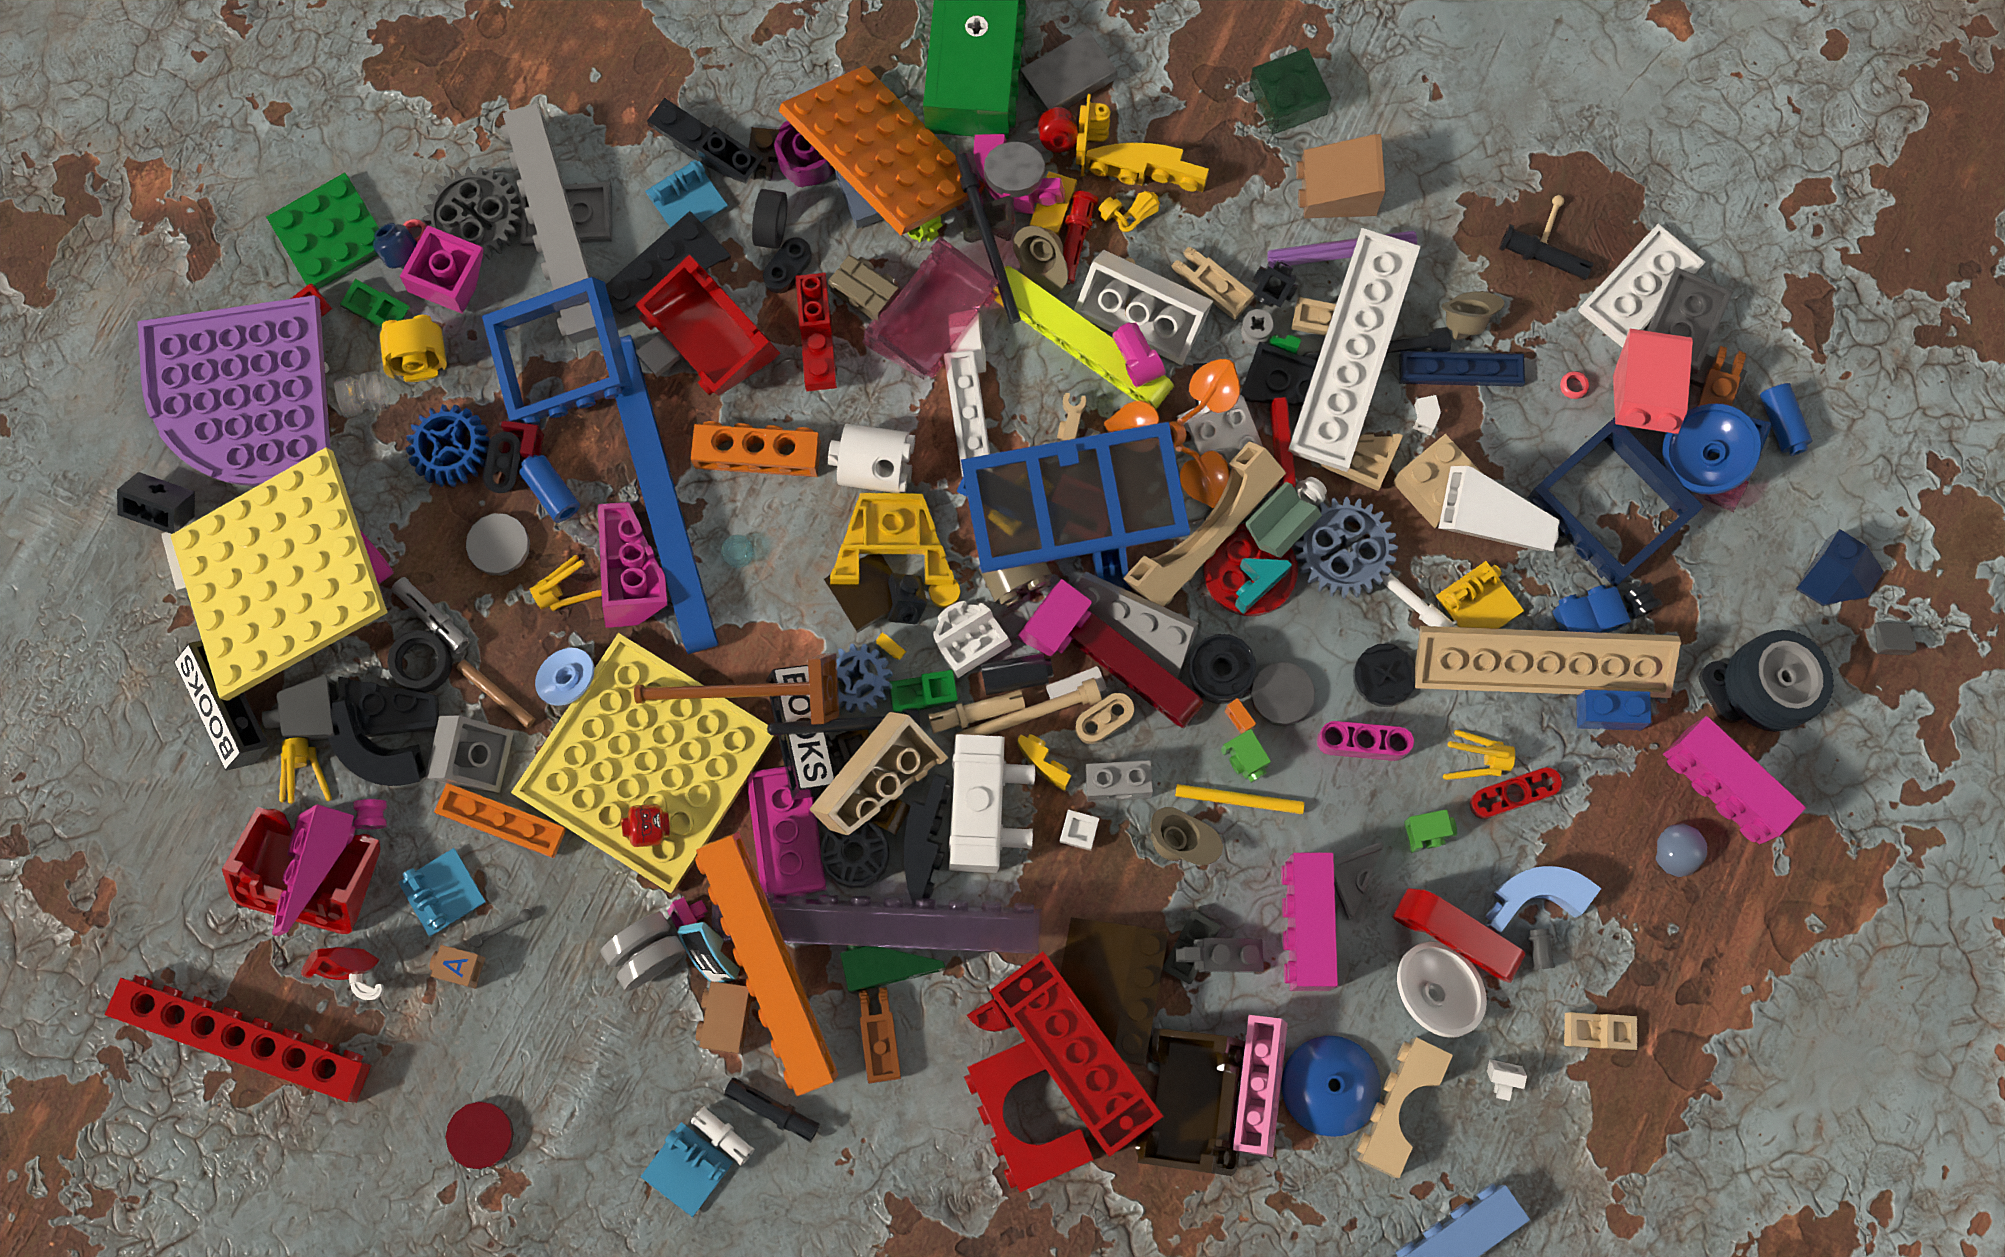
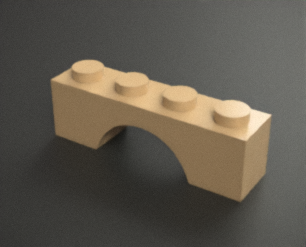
M1417 1037L1412 1038L1409 1043L1404 1041L1397 1055V1060L1401 1061L1397 1072L1391 1071L1384 1084L1383 1090L1387 1091L1386 1097L1382 1104L1377 1102L1370 1116V1120L1374 1122L1369 1134L1364 1132L1356 1149V1151L1360 1152L1358 1161L1393 1178H1400L1413 1148L1405 1139L1400 1128L1399 1112L1401 1105L1408 1094L1419 1087L1440 1086L1452 1059V1054Z

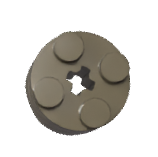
M1035 541L1027 542L1029 548L1021 550L1020 546L1016 545L994 557L1038 550L1039 548ZM1046 562L982 573L979 569L995 603L1006 605L1007 608L1024 600L1023 594L1032 590L1034 593H1039L1051 586L1049 579L1052 577V574Z

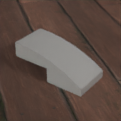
M662 333L635 352L657 378L679 359L682 361L686 360Z

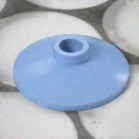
M565 648L553 653L543 662L537 672L535 679L537 694L543 701L554 706L574 702L591 685L594 677V663L585 651L578 648Z

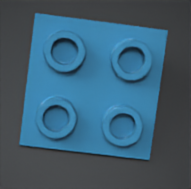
M691 161L688 165L675 171L672 175L667 176L664 180L645 191L670 228L689 211L703 223L728 207L705 174V169L700 161Z
M455 848L447 851L417 871L414 868L407 870L403 873L404 879L398 882L429 937L486 902Z
M681 1122L675 1131L672 1130L665 1139L666 1143L640 1177L691 1217H694L733 1164V1161Z

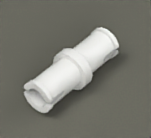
M703 1106L696 1113L698 1117L694 1116L692 1118L691 1124L706 1134L712 1140L711 1144L715 1148L721 1147L740 1166L749 1159L748 1154L752 1155L755 1149L752 1146L748 1145L733 1132L734 1127L729 1123L725 1125L707 1107Z

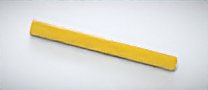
M1176 785L1175 797L1303 814L1304 812L1303 801L1189 785Z

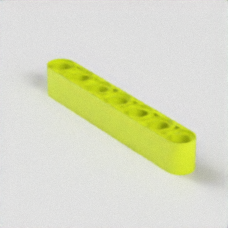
M1010 266L1004 267L1022 321L1135 401H1146L1155 409L1159 407L1174 387V384L1167 376L1163 375L1136 388L1126 370V361L1112 337ZM994 279L987 288V293L993 300L1004 307L996 280Z

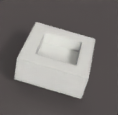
M1068 810L1060 843L1091 851L1099 818Z

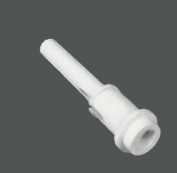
M1391 573L1389 576L1380 574L1383 584L1420 614L1419 619L1428 626L1458 627L1456 620L1452 622L1434 607L1432 603L1428 606Z

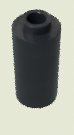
M1043 653L980 664L986 696L1049 684L1048 678L1054 677L1051 658L1044 659Z

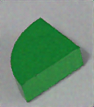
M1278 334L1271 336L1268 345L1297 354L1302 339L1293 335H1287L1286 339L1279 338Z

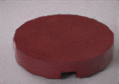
M475 1102L467 1104L455 1112L448 1123L445 1138L448 1151L456 1162L466 1168L484 1169L495 1166L509 1152L512 1147L514 1131L511 1119L500 1107L492 1103Z

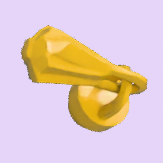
M1144 191L1138 193L1133 205L1124 215L1119 212L1123 204L1117 198L1113 200L1111 197H1108L1100 205L1098 211L1101 212L1100 217L1107 222L1114 218L1118 222L1119 229L1122 232L1128 233L1142 220L1158 212L1160 202L1154 192ZM1132 216L1135 220L1129 225L1127 219Z

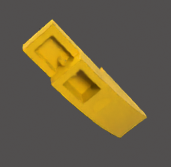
M1119 143L1094 148L1087 151L1085 169L1090 170L1093 174L1115 177L1127 185L1138 184L1142 186L1147 175L1157 182L1174 183L1180 185L1182 189L1191 192L1196 190L1204 191L1209 171L1208 168L1182 161L1183 149L1152 143Z

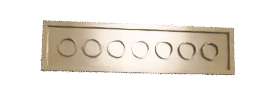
M1420 626L1415 665V688L1580 695L1584 690L1650 692V697L1671 698L1681 640L1679 636Z

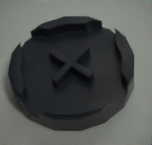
M1374 645L1367 648L1357 659L1353 669L1355 687L1367 702L1378 707H1392L1400 704L1412 694L1415 688V662L1407 652H1404L1396 645Z

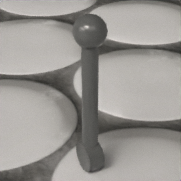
M523 909L519 916L481 936L476 934L471 936L469 940L470 945L475 948L481 947L484 941L521 921H529L532 918V912L529 909Z

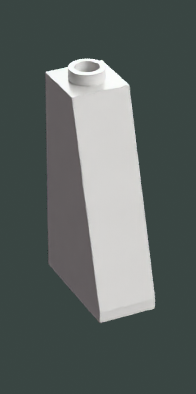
M1451 466L1439 529L1537 551H1554V546L1559 536L1558 519L1473 467Z

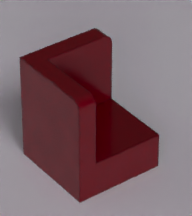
M502 421V430L513 433L520 440V462H523L529 456H540L544 434L538 425ZM505 441L502 453H506L509 450V445Z

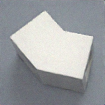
M1436 395L1419 398L1414 404L1417 419L1413 429L1430 436L1441 414Z

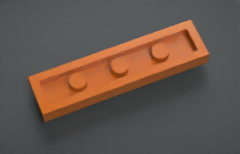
M446 783L434 811L437 815L553 859L567 830L563 826Z

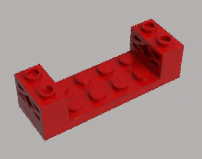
M1044 951L990 990L991 994L1109 1157L1163 1117L1162 1113Z

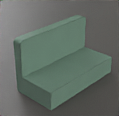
M1285 482L1246 522V526L1259 549L1281 558L1322 514L1317 506L1301 500L1291 483Z

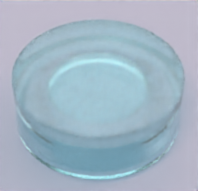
M733 535L723 542L721 553L728 565L740 568L751 562L754 550L751 542L746 537Z

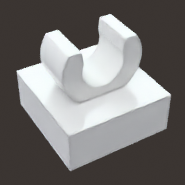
M1492 1059L1489 1060L1487 1073L1490 1081L1495 1083L1494 1093H1497L1496 1098L1510 1101L1513 1087L1525 1088L1527 1075L1523 1066Z

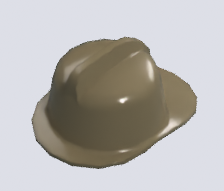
M1031 225L1020 229L1013 239V250L1025 277L1049 294H1057L1065 287L1068 280V268L1063 257V245L1060 237L1052 230L1042 228L1041 226Z
M1474 291L1463 293L1449 302L1443 303L1442 309L1446 311V325L1452 330L1453 339L1460 340L1470 335L1484 333L1491 316L1504 307V300L1493 293Z
M1174 807L1158 809L1152 816L1150 823L1152 835L1150 838L1155 850L1163 858L1169 861L1183 859L1196 865H1209L1216 862L1222 855L1223 844L1221 837L1215 829Z

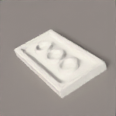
M1658 223L1580 306L1578 311L1623 348L1629 329L1644 330L1651 322L1674 269L1678 267L1695 275L1704 265L1705 261Z

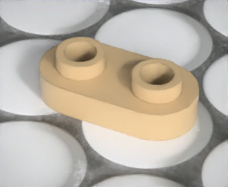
M1114 693L1082 713L1076 721V734L1079 739L1087 744H1096L1126 725L1132 719L1134 713L1132 700L1123 693ZM1120 706L1123 708L1124 713L1116 716L1112 713V708ZM1093 723L1097 726L1098 730L1095 733H1088L1085 729L1086 725Z

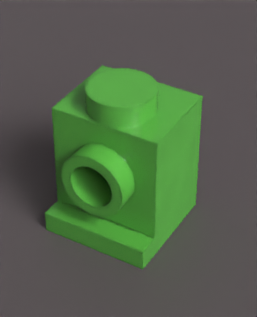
M1252 729L1223 744L1221 751L1223 755L1231 754L1232 757L1229 758V762L1238 775L1242 773L1245 779H1249L1252 783L1267 774L1265 768L1269 766L1271 761Z
M1447 809L1411 816L1404 821L1411 853L1421 850L1423 844H1426L1427 849L1446 845V839L1457 836L1455 819L1449 817Z

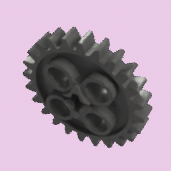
M467 167L464 176H461L455 170V179L451 180L449 177L444 176L446 185L443 187L435 184L434 186L438 194H428V198L433 204L424 205L423 208L430 215L424 216L423 220L428 226L483 247V254L488 260H491V251L495 250L497 253L502 254L500 248L502 243L508 246L512 245L507 237L509 235L518 236L513 226L522 225V221L516 216L523 213V210L518 205L521 200L515 193L511 183L507 184L508 182L502 175L497 178L494 170H490L486 175L483 168L479 167L476 174H474L470 167ZM477 192L474 197L467 199L469 194ZM458 200L459 202H461L472 214H474L475 216L479 215L482 221L485 224L492 227L493 229H486L475 217H473L471 214L467 215L463 208L453 203V201ZM499 209L495 215L489 216L492 210ZM457 214L453 220L447 221L451 215ZM479 231L476 237L469 238L473 232Z

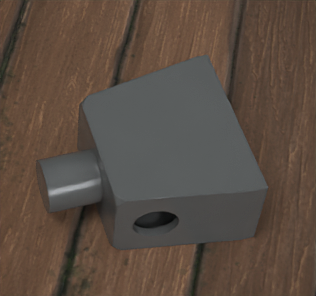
M327 675L279 691L277 693L278 709L262 712V721L265 729L281 727L282 736L287 739L302 737L308 741H329L328 737L336 730H339L338 726H334L330 715V709L333 707L332 703L338 699L336 682Z

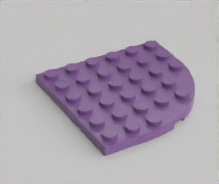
M314 295L138 321L141 384L147 412L150 418L153 419L162 440L188 465L212 478L227 483L258 486L325 447L331 450L320 299Z

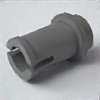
M1549 928L1529 930L1530 937H1527V941H1531L1533 969L1555 968L1550 941L1553 935H1550Z

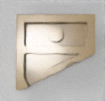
M1374 434L1359 436L1348 472L1324 464L1321 467L1379 491L1403 435L1393 434L1392 436L1374 437Z

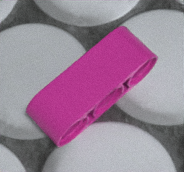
M1331 721L1324 725L1317 736V746L1324 754L1377 760H1401L1411 751L1414 745V738L1411 732L1406 728L1396 726ZM1329 731L1336 732L1340 736V744H1329L1325 739V733ZM1360 734L1368 735L1372 740V747L1364 748L1360 746L1357 736ZM1390 738H1400L1404 743V750H1394L1390 746Z

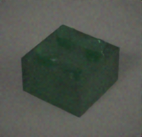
M1308 47L1252 68L1249 86L1272 135L1327 115L1332 98Z

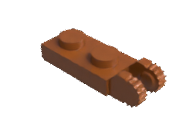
M1718 347L1712 367L1708 369L1697 406L1705 404L1733 405L1741 379L1739 375L1746 358L1745 352L1739 351L1735 355L1729 374L1720 371L1727 355V347Z
M887 987L880 988L879 990L882 1014L870 1015V998L867 990L859 991L862 1013L860 1025L868 1084L901 1079L893 1013H890Z

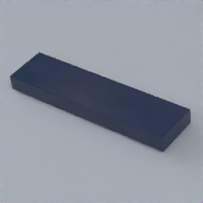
M1401 351L1399 354L1400 384L1523 387L1525 384L1524 354Z

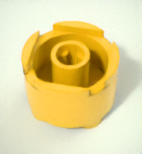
M422 314L415 316L413 319L388 320L382 324V331L379 337L383 370L388 377L395 379V374L403 376L405 382H420L438 376V370L441 367L445 370L447 363L442 329L439 325L432 322L430 316Z

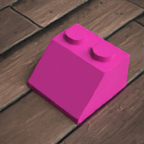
M427 225L400 278L409 293L463 314L476 290L484 249L481 246Z
M1061 579L1052 588L1016 638L1048 656H1052L1056 651L1062 653L1073 639L1068 634L1076 625L1081 628L1091 615V612L1087 609L1092 601Z

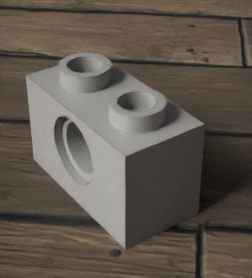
M1151 760L1086 764L1087 802L1151 798L1153 793Z

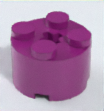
M788 121L781 125L774 146L779 167L788 180L797 187L803 188L820 184L835 173V168Z

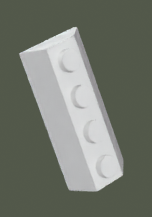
M1103 250L1091 264L1074 311L1089 322L1112 333L1126 323L1136 322L1151 350L1154 349L1159 355L1183 365L1203 327L1213 300ZM1131 295V303H1130V304L1128 305V307L1126 308V316H1125L1126 300H1127L1128 297Z

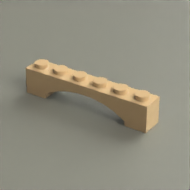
M1249 441L1229 463L1232 469L1224 492L1202 525L1185 541L1168 552L1151 559L1143 556L1123 579L1140 597L1162 607L1169 604L1177 591L1194 577L1199 567L1215 554L1216 549L1221 543L1236 531L1237 526L1248 514L1257 508L1258 503L1264 496L1278 485L1279 480L1286 472L1266 448Z

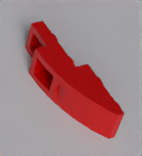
M826 273L796 276L805 389L806 392L837 388L836 364Z

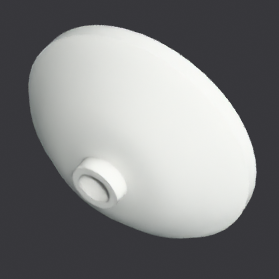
M1440 942L1420 943L1403 956L1397 972L1399 993L1406 1009L1421 1026L1434 1034L1454 1038L1468 1034L1481 1023L1487 1005L1486 991L1480 974L1469 960Z

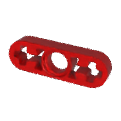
M1545 767L1482 788L1472 795L1469 803L1470 809L1476 817L1488 819L1550 798L1560 790L1562 785L1561 776L1556 770ZM1541 775H1544L1545 779H1552L1553 784L1549 786L1550 791H1547L1546 787H1540L1532 791L1530 785L1542 780ZM1510 785H1518L1523 789L1524 798L1522 801L1514 802L1509 799L1507 789ZM1482 795H1484L1486 800L1495 798L1498 795L1500 796L1501 801L1491 805L1489 812H1487L1485 807L1479 808L1478 802L1482 800Z

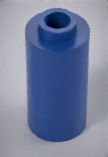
M1784 383L1763 391L1760 394V398L1781 452H1789L1790 456H1794L1809 449L1807 445L1813 440L1791 384Z
M529 456L522 462L520 475L555 523L567 520L579 510L580 503L546 456Z

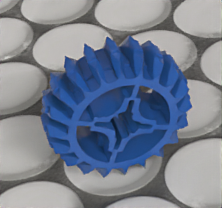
M442 404L439 413L434 408H430L429 413L431 416L428 418L424 415H419V420L422 423L420 425L411 424V429L415 434L406 436L407 441L411 444L406 447V452L408 455H411L408 461L412 467H416L415 472L419 476H424L428 483L436 481V484L440 487H443L446 481H448L451 487H456L457 479L459 478L463 483L467 484V475L470 473L474 477H478V472L475 468L477 466L484 467L485 461L482 457H486L488 449L486 446H488L490 440L488 436H485L488 433V429L485 425H481L482 420L478 415L472 416L473 413L467 408L461 412V408L455 404L450 411L446 405ZM444 427H447V428H446L445 430H443V431H438V430H440V429H442V428H444ZM467 429L471 435L469 450H466L463 446L464 433ZM429 441L434 445L433 458L430 462H428L426 454ZM440 443H442V444H444V445H446V444H447V445H452V444H454L456 448H454V447H452V446H451V447H449V446L443 447ZM454 460H460L455 464L449 465Z

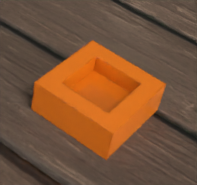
M1237 698L1229 703L1225 713L1238 731L1242 734L1249 729L1254 730L1256 723Z

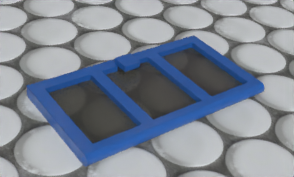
M1169 422L961 459L980 562L979 569L982 573L1190 535Z

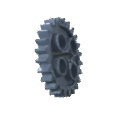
M1345 497L1343 505H1339L1337 500L1332 498L1330 508L1321 502L1319 511L1322 516L1299 538L1302 541L1296 542L1294 545V550L1302 552L1296 555V561L1299 563L1305 562L1300 569V573L1310 572L1311 575L1308 583L1311 584L1318 580L1320 582L1318 586L1319 592L1326 586L1329 587L1330 597H1333L1336 590H1341L1343 599H1346L1348 591L1352 590L1355 597L1358 598L1362 587L1366 592L1371 593L1373 589L1371 582L1381 586L1383 579L1380 574L1389 576L1391 570L1386 565H1394L1396 558L1389 555L1396 553L1398 546L1389 544L1395 540L1396 533H1386L1392 523H1381L1380 521L1384 513L1381 511L1373 515L1371 513L1373 504L1368 505L1366 509L1361 508V499H1358L1353 506L1350 505L1348 497ZM1354 522L1359 526L1360 530L1350 533L1344 528V524ZM1370 535L1369 539L1358 541L1362 536ZM1326 536L1332 541V545L1322 547L1316 542V538ZM1341 543H1343L1345 547L1352 545L1350 552H1348L1346 549H1342L1339 551ZM1368 548L1374 552L1375 557L1370 560L1364 559L1359 551ZM1331 554H1334L1332 557H1330V559L1326 561L1321 560V557H1326ZM1337 562L1342 563L1347 567L1348 571L1344 574H1338L1332 570L1331 565Z

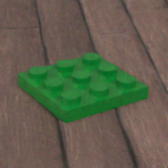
M345 172L266 217L305 284L312 283L317 289L377 256L373 248V242L375 240L374 234L379 229V226Z

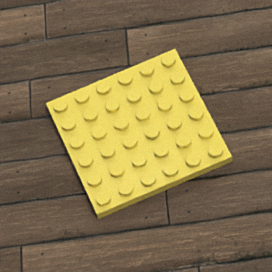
M327 447L170 535L220 699L228 701L388 613L334 452Z
M618 633L594 668V677L587 691L570 704L511 793L673 895L696 861L695 857L698 856L696 849L707 844L746 784L749 775L755 770L776 736H772L767 732L768 725L725 698L646 700L644 704H636L634 700L635 685L643 684L645 688L704 685ZM658 804L663 812L668 811L670 835L669 837H664L661 845L633 847L629 837L622 836L621 819L628 817L630 807Z

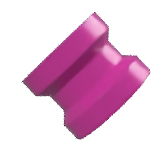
M380 799L354 801L353 809L357 811V818L353 821L355 829L374 830L386 828L387 820L383 817V811L387 808V801Z

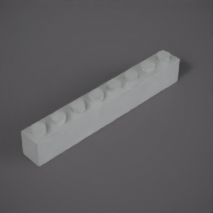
M536 103L502 113L506 125H502L501 130L506 143H511L513 152L509 153L513 169L515 171L519 170L521 179L517 180V185L522 198L527 197L529 207L525 208V213L529 224H535L537 234L533 235V240L538 253L543 252L545 262L541 263V268L546 281L551 279L553 290L591 277L546 121L539 105ZM589 301L560 310L561 318L557 319L559 330L562 336H568L572 344L599 337Z

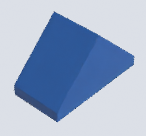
M1126 547L1092 553L1095 576L1131 592L1130 586L1123 579L1128 574Z

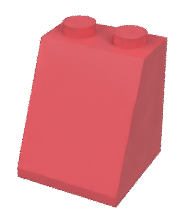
M1629 329L1613 374L1616 425L1679 433L1688 409L1693 345L1691 337Z

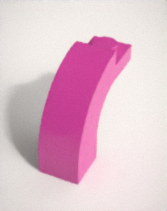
M1004 134L975 135L974 160L988 193L998 203L1011 210L1027 214H1034V203L1047 206L1054 205L1055 203H1064L1065 190L1061 178H1043L1038 189L1031 194L1021 197H1011V194L1003 193L1001 195L996 193L986 182L984 164L991 150L1000 144L1007 143Z

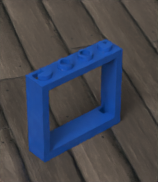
M589 277L482 316L510 422L538 425L541 423L540 419L565 416L571 408L577 407L582 409L591 407L596 404L595 400L603 397L605 399L617 398L619 394H622V391L633 387L604 281ZM589 301L609 378L524 407L504 330Z

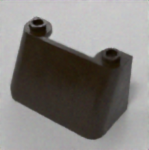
M1154 1028L1153 1036H1151L1148 1051L1154 1062L1160 1064L1155 1105L1163 1117L1153 1124L1152 1131L1147 1130L1138 1138L1136 1143L1137 1163L1233 1176L1235 1174L1240 1152L1233 1150L1246 1041L1224 1035Z

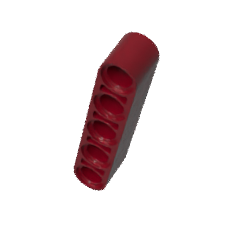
M1092 612L1081 628L1075 625L1068 634L1073 638L1071 643L1177 726L1184 729L1204 705L1203 700L1196 693Z

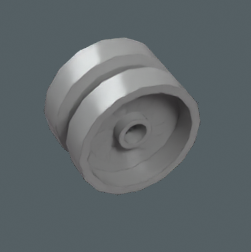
M661 912L652 913L631 924L608 941L600 951L610 967L621 966L616 978L625 991L634 990L656 978L679 961L686 953L683 944L677 936L665 937L671 926Z

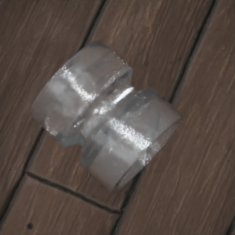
M380 370L363 373L360 379L350 376L335 380L336 398L345 418L362 415L365 409L375 412L390 408L389 392Z

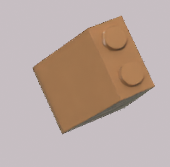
M1381 134L1364 136L1304 150L1301 161L1296 162L1297 180H1302V189L1298 190V207L1303 208L1304 218L1377 216L1385 193Z

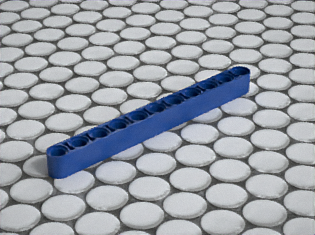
M630 334L620 337L633 387L622 391V394L618 395L616 401L682 640L689 655L719 646L639 357L635 353L637 350Z

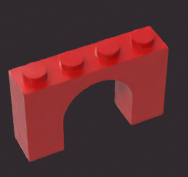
M1026 1041L967 1067L970 1074L964 1076L971 1095L978 1092L983 1104L977 1107L984 1126L991 1124L996 1136L990 1138L997 1157L1005 1156L1009 1168L1003 1171L1011 1189L1018 1187L1021 1193L1094 1160L1081 1129L1040 1145L1024 1143L1013 1136L1008 1130L1003 1116V1106L1007 1094L1017 1083L1046 1070Z

